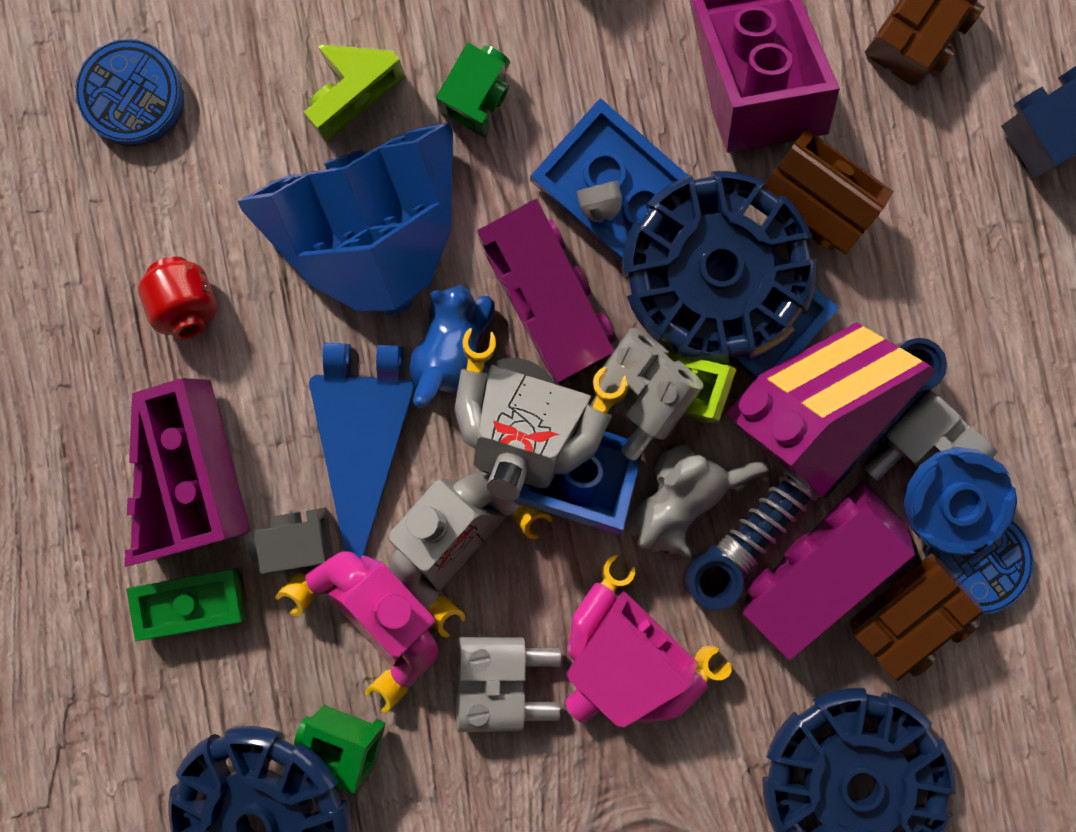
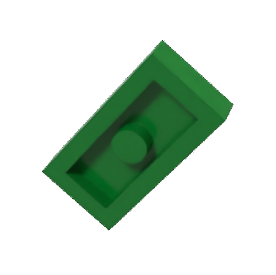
M237 567L126 588L135 642L234 624L246 620Z

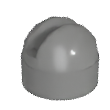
M618 180L576 191L584 216L593 222L602 223L605 218L610 221L613 220L622 207V195Z

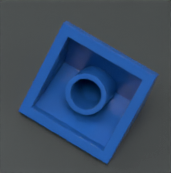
M605 431L600 445L592 458L566 475L556 474L547 488L540 489L523 484L520 495L515 499V502L621 535L642 453L636 461L630 460L621 451L628 438Z

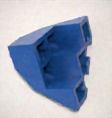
M450 122L411 129L395 135L391 140L367 154L364 153L363 148L325 161L326 170L297 175L293 173L279 178L240 199L238 204L242 212L309 285L358 312L381 310L383 315H393L402 312L413 304L412 297L430 285L451 233L453 131Z

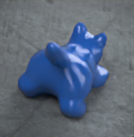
M461 285L444 291L435 290L430 294L432 298L430 323L425 338L417 345L411 355L409 366L412 382L416 389L413 403L417 408H422L433 401L438 390L457 393L461 369H467L468 358L465 357L463 352L464 334L472 328L468 345L473 352L478 353L480 339L495 316V302L489 296H481L474 301L470 291ZM484 364L483 372L488 373V366Z

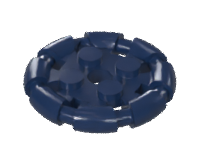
M711 171V177L695 180L692 175L679 179L652 197L645 205L648 211L640 223L634 222L628 233L623 253L622 274L623 276H628L631 295H628L627 299L639 323L656 341L659 338L663 339L677 349L676 355L687 360H705L728 365L729 359L746 356L750 361L763 356L783 343L795 331L792 326L801 312L807 313L812 302L817 280V259H812L808 241L812 240L813 237L809 227L795 205L784 194L779 198L764 188L763 184L765 182L760 179L730 171ZM714 198L719 213L701 217L699 201ZM749 205L767 216L761 226L743 215ZM665 223L672 224L680 229L672 244L658 235ZM787 246L790 263L775 266L771 248ZM714 253H724L730 256L735 264V273L732 279L728 281L713 279L706 269L708 256ZM665 268V283L667 287L653 289L649 272ZM770 291L777 294L782 300L774 313L761 304ZM680 307L698 317L690 331L672 320ZM740 318L742 335L726 338L723 323H729Z
M865 688L834 690L813 698L814 705L800 715L793 712L775 734L766 758L771 760L769 774L762 777L765 809L774 832H892L899 825L903 832L947 831L953 816L948 811L951 794H956V775L953 761L944 739H937L931 731L932 722L911 703L887 692H883L881 696L867 694ZM865 716L878 718L877 734L862 731ZM828 722L836 734L825 736L818 744L812 733ZM914 742L919 749L916 752L917 756L907 761L900 750ZM792 766L807 768L805 785L790 782ZM866 773L871 775L874 782L871 794L862 800L849 798L847 792L849 781L857 774ZM918 789L928 790L926 805L916 806ZM813 813L821 824L811 831L805 830L800 821Z
M233 727L228 729L223 737L213 734L199 742L180 764L176 771V776L179 779L178 784L172 786L169 793L168 815L171 832H206L208 829L210 832H256L250 827L247 814L258 816L264 822L266 832H352L353 828L347 800H340L335 789L339 781L323 759L304 743L300 742L295 746L282 739V732L265 727ZM227 758H230L234 766L235 772L233 773L230 772L226 764ZM271 760L285 766L282 776L268 770ZM203 794L207 795L206 800L203 799ZM311 798L315 799L320 810L319 812L311 814L313 810Z

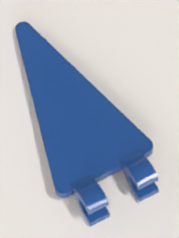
M324 342V375L312 376L309 386L344 551L352 552L360 558L362 555H365L415 388L411 380L400 379L403 347L377 345V378L348 376L351 361V344Z

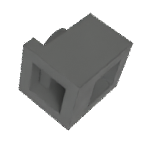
M326 507L306 511L307 521L302 522L301 512L268 517L270 527L248 532L247 546L249 556L253 563H259L260 574L322 564L334 556Z

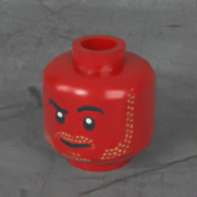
M166 257L154 262L147 268L146 274L139 282L138 294L146 317L153 330L158 333L174 335L179 340L194 338L205 331V325L214 318L217 312L218 305L202 266L187 261L182 257Z

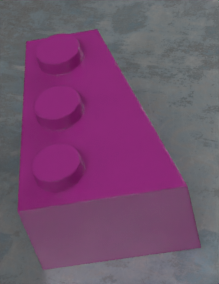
M537 198L477 230L484 255L556 385H560L610 358L614 352L611 343L617 340L616 334L603 312L595 314L587 298L588 295L592 294L591 289L579 267H571L563 251L566 248L564 239L552 219L548 221Z
M180 378L132 393L129 463H134L133 497L127 498V515H132L131 549L125 550L124 567L248 534L251 530L211 380Z
M862 480L809 534H804L789 547L784 554L785 558L772 571L768 568L763 570L747 585L745 592L748 595L746 596L743 614L790 661L915 555L907 523Z

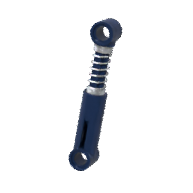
M915 338L895 344L929 364L935 372L824 494L825 497L838 486L925 391L931 390L941 383L946 374L947 361L945 353L938 344L925 338ZM788 470L785 471V477H779L780 485L777 488H769L770 496L767 499H759L760 506L758 509L751 508L749 510L750 517L747 520H739L741 527L737 531L730 530V536L725 535V538L719 541L717 547L713 544L706 552L699 553L688 561L684 568L683 583L690 597L703 607L717 611L729 608L736 603L742 594L744 582L748 578V571H751V568L757 565L755 558L760 553L767 554L764 548L770 542L776 543L774 537L780 531L786 533L784 527L790 520L796 522L794 516L800 510L806 511L804 505L809 500L816 501L820 495ZM709 567H721L725 575L723 587L713 594L703 593L699 583L702 573Z

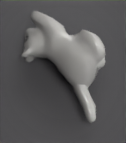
M682 444L670 447L659 455L653 469L659 483L658 492L635 507L627 521L625 532L632 536L639 535L637 545L641 549H648L652 554H679L688 558L691 552L685 542V537L689 525L698 516L714 507L726 494L727 490L734 489L754 478L767 474L770 470L769 465L765 462L746 463L727 472L712 460L697 455L688 445Z

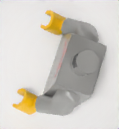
M470 328L463 337V352L465 357L468 358L467 369H461L454 410L463 441L476 449L473 465L479 470L491 473L487 483L488 491L499 499L515 500L519 497L523 484L540 489L547 488L556 474L566 475L592 458L612 418V415L608 413L611 404L622 401L627 394L626 376L623 377L618 391L605 393L600 387L607 375L608 369L603 367L598 370L593 380L597 397L594 404L589 405L591 395L494 365L490 366L488 373L483 372L484 363L494 354L496 338L493 332H491L489 348L483 353L473 352L468 345L472 328Z
M475 472L460 480L440 478L425 492L387 537L396 549L391 556L389 569L434 617L436 622L432 628L444 638L450 636L443 629L445 620L455 614L464 622L465 615L447 597L438 596V591L442 590L507 516L511 515L522 532L529 539L534 540L538 539L539 535L531 526L532 522L538 518H546L547 521L552 522V517L547 512L516 503L515 500L507 501L493 496L487 489L490 477L488 473Z

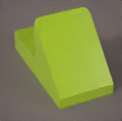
M333 45L318 46L326 63L341 79L336 85L331 83L319 89L311 98L310 107L304 111L312 126L326 142L405 77L400 59L393 51Z

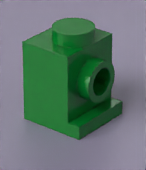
M467 42L435 97L439 112L485 138L490 129L487 112L491 111L495 114L501 107L509 90V85L505 81L506 70L511 63L510 60L493 47L484 45L482 49H479Z
M323 705L312 717L307 715L302 720L295 736L294 745L297 746L298 743L302 742L323 759L339 782L335 787L354 794L375 766L386 722L376 719L373 723Z

